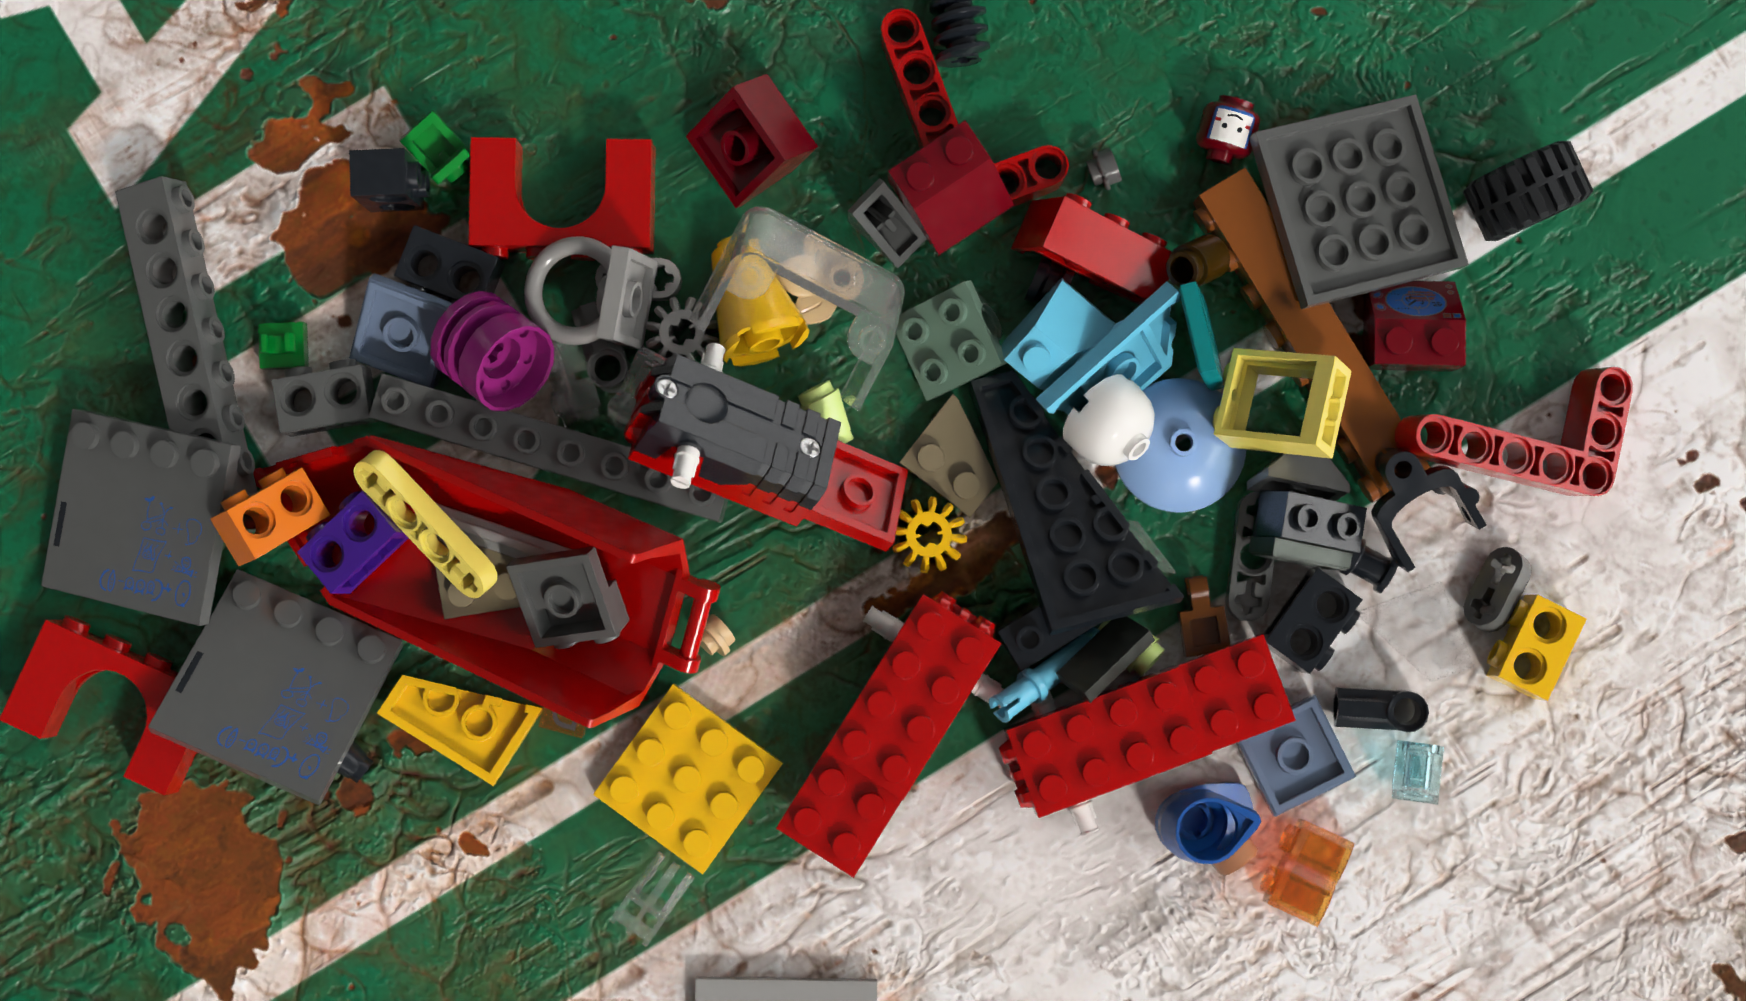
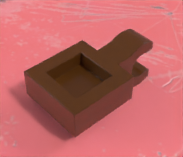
M1200 575L1184 578L1190 610L1177 612L1184 656L1205 655L1229 646L1230 638L1225 606L1210 605L1207 577Z

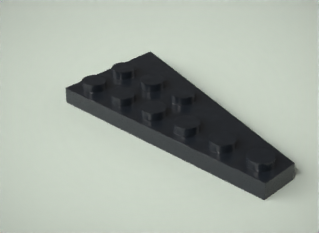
M1014 370L971 380L969 390L1049 636L1181 602L1184 597L1175 584H1170L1158 568L1159 562L1149 549L1146 551L1130 531V524L1091 472L1088 469L1084 470L1072 454V447L1063 439V436L1059 437L1044 417V410Z

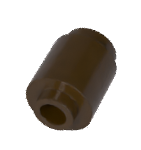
M1211 234L1199 236L1176 247L1171 252L1166 263L1167 275L1171 282L1178 287L1195 281L1200 287L1226 273L1230 264L1229 250L1225 243L1217 236Z

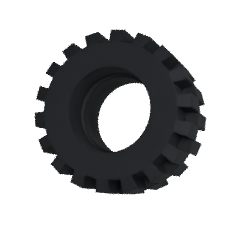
M1557 141L1477 178L1469 183L1463 194L1485 241H1498L1585 201L1594 190L1571 141Z

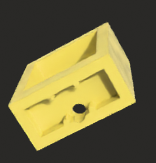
M1233 348L1231 360L1225 366L1223 372L1224 390L1221 403L1217 406L1213 415L1214 435L1231 448L1332 459L1352 371L1336 356ZM1258 374L1313 379L1300 436L1246 431Z

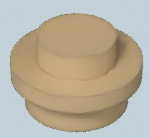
M711 614L708 616L700 646L710 655L718 652L720 655L725 656L730 652L729 646L735 642V637L716 615Z

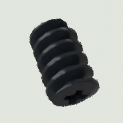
M932 0L929 3V12L936 16L931 21V29L938 33L933 39V46L938 51H941L935 56L937 66L946 68L966 67L977 64L982 60L979 58V53L990 49V42L977 40L976 36L987 32L988 25L975 23L974 18L986 14V7L973 5V0Z

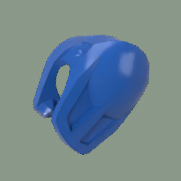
M1238 782L1204 783L1180 790L1167 797L1160 804L1155 816V830L1163 845L1178 858L1200 864H1215L1230 858L1251 837L1261 823L1259 814L1253 810L1249 792L1245 785Z

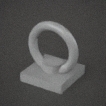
M576 236L560 239L543 249L534 259L528 270L524 286V299L528 314L533 323L549 334L552 340L562 344L582 345L603 339L626 348L643 350L646 323L649 317L658 261L631 248L612 245L611 249L604 243L589 237ZM577 254L586 255L597 260L607 272V275H604L601 279L597 291L596 304L600 316L585 326H565L554 320L546 310L542 295L544 280L551 267L562 258Z

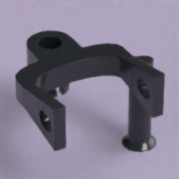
M1388 447L1385 448L1386 454L1382 451L1377 454L1375 467L1381 474L1389 492L1374 504L1371 514L1394 563L1406 572L1416 567L1394 532L1392 521L1405 505L1430 490L1441 495L1447 494L1455 498L1466 523L1479 530L1487 525L1476 507L1480 499L1479 492L1463 483L1458 473L1447 466H1435L1424 470L1419 459L1414 454L1401 448Z

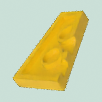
M402 675L377 714L494 787L542 713L543 708Z

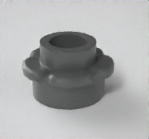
M1110 147L1098 152L1094 148L1092 149L1093 159L1086 161L1094 186L1103 184L1106 190H1111L1110 185L1122 181L1114 155Z

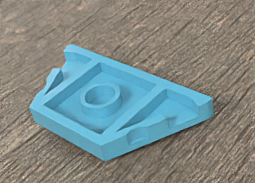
M1166 281L1129 316L1116 323L1110 332L1091 350L1084 352L1072 367L1036 398L1037 402L1049 413L1054 414L1056 410H1061L1069 415L1073 407L1080 413L1089 402L1083 395L1100 381L1113 375L1122 374L1127 379L1130 378L1142 391L1150 386L1172 366V341L1176 334L1177 322L1170 317V310L1172 304L1180 301L1179 291Z

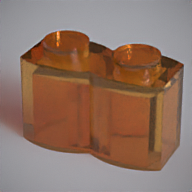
M1299 818L1295 826L1289 823L1278 845V848L1283 850L1281 860L1277 867L1272 865L1268 867L1261 881L1260 890L1265 892L1262 901L1318 927L1330 904L1336 885L1346 868L1355 843L1304 819Z

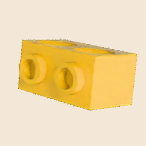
M1538 594L1524 595L1522 600L1519 599L1507 622L1510 626L1503 641L1497 640L1489 652L1487 664L1491 666L1486 676L1533 699L1548 701L1587 619ZM1539 613L1545 614L1550 622L1549 631L1542 638L1536 634L1533 627L1534 619ZM1523 653L1529 658L1531 667L1529 673L1525 677L1520 678L1514 671V661L1518 655Z

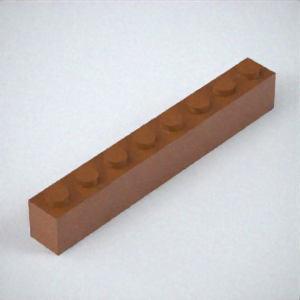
M1245 167L1200 194L1193 202L1196 208L1193 211V216L1205 234L1211 232L1212 235L1220 238L1227 246L1230 254V264L1227 271H1235L1243 284L1240 287V293L1251 310H1259L1267 323L1263 326L1264 332L1276 349L1282 347L1284 352L1336 356L1352 371L1335 448L1344 462L1347 464L1353 463L1362 478L1358 480V485L1365 497L1371 503L1377 502L1389 490L1381 474L1376 470L1375 458L1380 451L1386 454L1385 448H1398L1395 442V429L1401 419L1331 305L1326 303L1301 310L1270 206ZM1292 377L1299 387L1305 385L1310 393L1313 379ZM1419 459L1424 470L1431 468L1426 460Z

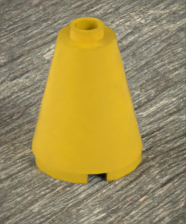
M738 235L721 240L717 244V249L711 254L719 341L720 345L726 350L723 360L727 363L729 358H731L733 366L755 365L780 357L777 349L790 343L792 350L800 346L808 338L809 334L806 320L754 242L750 239H743Z

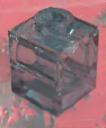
M1397 740L1392 779V799L1438 805L1444 746Z

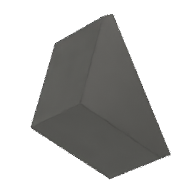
M880 178L848 210V222L896 268H899L926 240V237L910 213Z
M1281 453L1247 481V490L1255 492L1290 491L1336 501L1350 493V484L1330 458Z

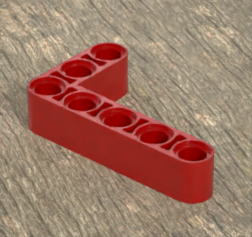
M894 9L887 13L882 21L881 44L920 149L957 126L958 121L920 20L915 13L908 9ZM902 25L908 27L913 33L911 39L902 43L891 39L888 33L895 26ZM917 66L926 70L929 77L922 84H912L906 80L904 73L909 68ZM927 108H936L942 112L944 120L937 126H928L921 121L919 115ZM1052 145L1041 146L994 163L1000 176H1010L1017 184V190L1009 194L1014 206L1059 189L1066 178L1069 168L1068 158L1064 151ZM1041 160L1052 161L1058 167L1059 175L1053 179H1044L1037 174L1035 165Z
M1620 367L1594 368L1581 371L1575 377L1572 384L1560 445L1440 414L1412 415L1403 418L1395 429V442L1398 448L1414 454L1419 459L1567 496H1602L1608 493L1615 481L1633 393V383L1626 370ZM1601 382H1603L1604 385L1603 395L1600 390ZM1593 425H1594V427H1595V438H1594V439H1593L1592 434H1591V432H1592V426H1593ZM1423 426L1426 428L1427 431V441L1425 445L1422 443L1420 438V432ZM1463 437L1466 438L1468 443L1466 454L1463 453L1461 448ZM1504 447L1506 448L1508 453V460L1506 464H1504L1502 459V452L1504 450ZM1544 458L1547 461L1546 474L1543 471ZM1584 468H1585V471H1586V474H1587V479H1586L1585 484H1584V481H1583V471H1584Z

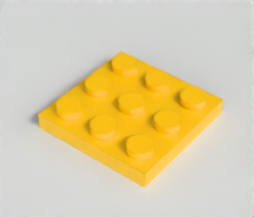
M674 683L593 795L703 875L783 762Z

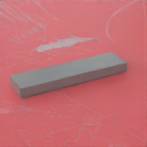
M696 976L695 1001H877V979Z

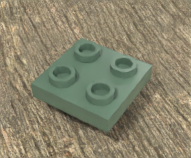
M971 280L964 281L890 319L926 401L933 400L1007 363L1003 358L1002 347L998 341L1002 338V328L999 319L987 303H981Z

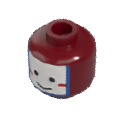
M1220 95L1218 101L1206 104L1196 134L1197 144L1207 150L1206 159L1224 165H1232L1234 158L1241 159L1250 156L1252 146L1249 137L1258 132L1260 126V117L1253 111L1254 104L1227 95Z

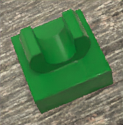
M307 323L258 324L260 369L282 370L309 367Z

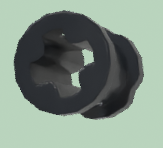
M1362 538L1360 553H1352L1350 569H1347V571L1339 570V572L1344 575L1352 573L1371 583L1373 591L1380 594L1391 582L1398 566L1394 563L1392 556L1386 557L1366 546V540Z

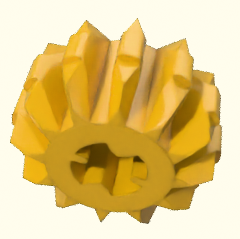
M932 496L928 500V512L922 511L918 499L911 501V508L916 515L914 518L905 511L900 510L899 519L908 524V527L902 528L897 526L895 536H906V541L897 543L892 547L894 553L902 552L908 547L912 552L903 562L906 567H910L917 556L922 557L920 572L925 574L929 571V558H934L939 571H944L947 569V566L941 555L943 552L954 560H958L961 557V554L956 549L949 546L950 542L959 544L967 542L966 535L952 534L951 530L962 526L965 523L964 518L958 517L948 522L945 518L952 512L954 506L951 503H947L941 514L935 512L937 498ZM932 523L940 529L936 533V536H941L939 544L936 546L930 542L926 547L921 546L917 541L921 535L916 534V529L920 525L928 528Z

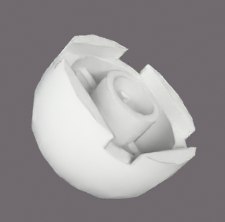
M1116 374L1103 379L1090 388L1083 395L1089 402L1080 413L1073 407L1063 427V439L1080 456L1093 464L1113 466L1128 460H1136L1146 452L1154 427L1155 413L1151 401L1141 388L1130 378L1127 379L1122 374Z

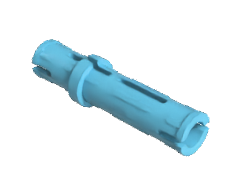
M1095 627L1091 628L1034 669L1028 668L1021 671L1017 675V681L997 695L989 698L991 709L998 705L1001 706V708L993 712L1000 721L1007 723L1013 716L1030 704L1041 703L1048 698V691L1061 683L1056 672L1100 630Z

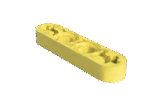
M374 450L355 465L354 477L362 490L461 593L470 598H479L496 583L497 571L489 558L389 454L381 450ZM405 502L408 503V504L412 507V509L414 510L415 514H414L411 510H409V508L406 506ZM436 535H438L445 542L447 547L439 541Z

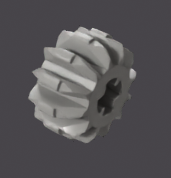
M676 297L670 298V306L673 312L667 314L662 307L657 306L654 312L662 320L661 324L653 321L646 323L648 331L659 334V336L646 341L648 349L662 348L655 357V361L659 365L675 354L696 361L695 357L700 355L702 358L703 353H706L705 347L709 343L720 344L717 337L708 335L718 331V321L705 322L710 317L712 308L709 305H705L695 314L697 301L694 297L687 299L684 310L681 309ZM684 325H690V331L692 334H695L694 339H686L683 345H677L679 341L673 336L674 330L682 331Z

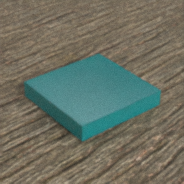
M1196 281L1180 285L1179 292L1198 372L1207 388L1211 391L1224 388L1223 370L1207 303Z

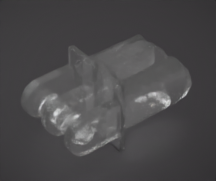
M660 851L654 856L609 920L613 924L617 920L628 928L625 932L628 935H631L632 932L644 940L642 945L645 947L648 946L695 879V876L688 872L681 883L676 886L664 907L658 903V898L681 867L673 861L650 895L642 892L666 857ZM631 900L642 908L636 917L625 910ZM646 912L658 919L652 929L641 921Z

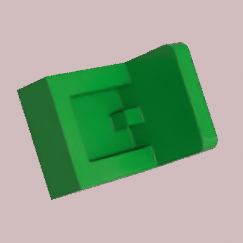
M433 109L400 138L403 146L428 170L431 178L437 185L445 178L452 183L470 166L466 161L470 157V149Z

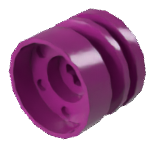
M477 291L458 299L447 308L437 321L431 336L430 354L435 366L463 387L464 390L492 411L506 412L525 404L545 384L554 363L555 348L549 334L496 294Z

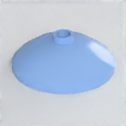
M1185 378L1166 379L1151 384L1143 390L1151 401L1155 413L1154 427L1149 438V447L1138 459L1114 465L1118 476L1125 487L1137 499L1158 510L1181 513L1207 507L1222 498L1232 488L1242 471L1246 457V449L1231 448L1214 435L1213 415L1215 409L1221 403L1223 394L1218 390L1211 391L1205 383ZM1178 435H1185L1190 439L1191 446L1188 451H1180L1176 447L1175 440Z

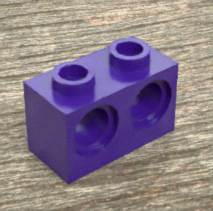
M356 491L347 496L338 507L340 512L329 522H323L313 528L306 537L308 542L297 551L330 594H350L409 539L364 491ZM371 513L375 525L373 531L368 535L364 528V522L367 515ZM338 544L342 550V557L336 565L332 558V552Z

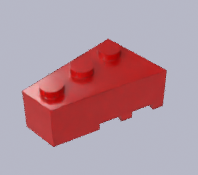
M1067 193L1066 196L1032 200L1011 247L1012 250L1024 254L1025 251H1035L1051 259L1053 268L1063 271L1064 267L1090 279L1088 283L1138 305H1141L1166 281H1169L1166 263L1172 251L1166 249L1168 243L1162 238L1145 232L1141 236L1129 230L1130 223L1127 220L1111 213H1105L1102 216L1090 209L1092 203L1076 194Z

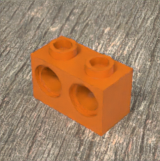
M280 468L258 481L262 489L249 496L247 491L243 489L220 502L224 511L210 518L238 566L261 557L330 516L303 468L286 474L284 469ZM282 492L291 498L293 503L292 512L283 507L280 499ZM244 514L249 515L254 520L256 525L254 534L245 529L243 525Z

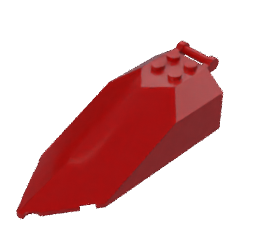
M374 435L353 440L352 443L338 447L331 446L276 462V465L266 468H256L253 472L256 486L262 489L258 481L274 471L283 468L285 473L289 474L303 468L330 513V516L287 541L304 567L308 565L297 551L308 542L306 537L313 528L323 522H329L340 512L338 507L347 496L356 491H363L354 477V467L374 450H381L389 454L435 503L571 549L595 547L606 580L616 579L630 619L621 630L619 637L602 644L589 640L578 642L565 649H555L554 645L535 648L521 607L444 619L436 567L410 539L404 542L350 594H330L326 587L320 590L329 605L584 727L593 728L639 707L664 664L684 673L693 674L698 672L701 662V656L698 654L711 604L717 602L721 586L711 580L698 579L690 575L684 540L678 536L567 488ZM282 492L280 497L281 503L286 510L292 512V500L287 494ZM405 502V504H406V506L409 508V510H411V511L415 514V512H414V510L412 509V507H411L408 503ZM371 513L367 515L364 522V528L368 535L373 531L375 525ZM338 544L332 552V558L336 565L342 557V550ZM686 594L693 597L694 600L681 648L678 649L671 645Z

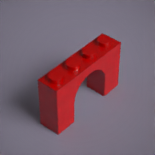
M471 137L470 247L494 255L501 260L508 259V253H526L527 259L534 260L550 244L563 238L582 236L596 239L611 249L612 245L631 248L641 254H654L656 148L652 139H606V184L604 196L599 207L588 219L577 225L566 228H554L535 221L528 215L522 198L523 147L517 138ZM571 255V259L573 260H595L592 257L586 255Z
M65 615L63 620H45L4 707L0 721L39 739L56 737L80 687L90 677L105 670L117 672L130 679L137 686L144 698L147 710L145 730L123 777L164 796L179 792L197 752L153 734L148 728L178 675V672L171 669L173 662L150 652H147L145 657L130 651L132 646L130 642L111 634H106L104 638H101L89 632L91 628L89 623L69 615Z

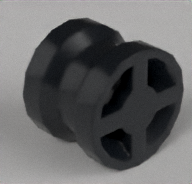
M1042 258L1024 300L1031 303L1041 301L1061 278L1068 284H1071L1075 272L1069 269L1057 270L1052 267L1050 261Z

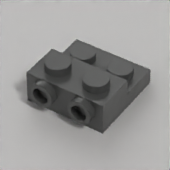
M593 546L514 558L506 566L535 648L554 645L555 649H565L578 642L594 640L598 644L607 643L619 637L621 630L630 620L616 579L606 580L596 548Z

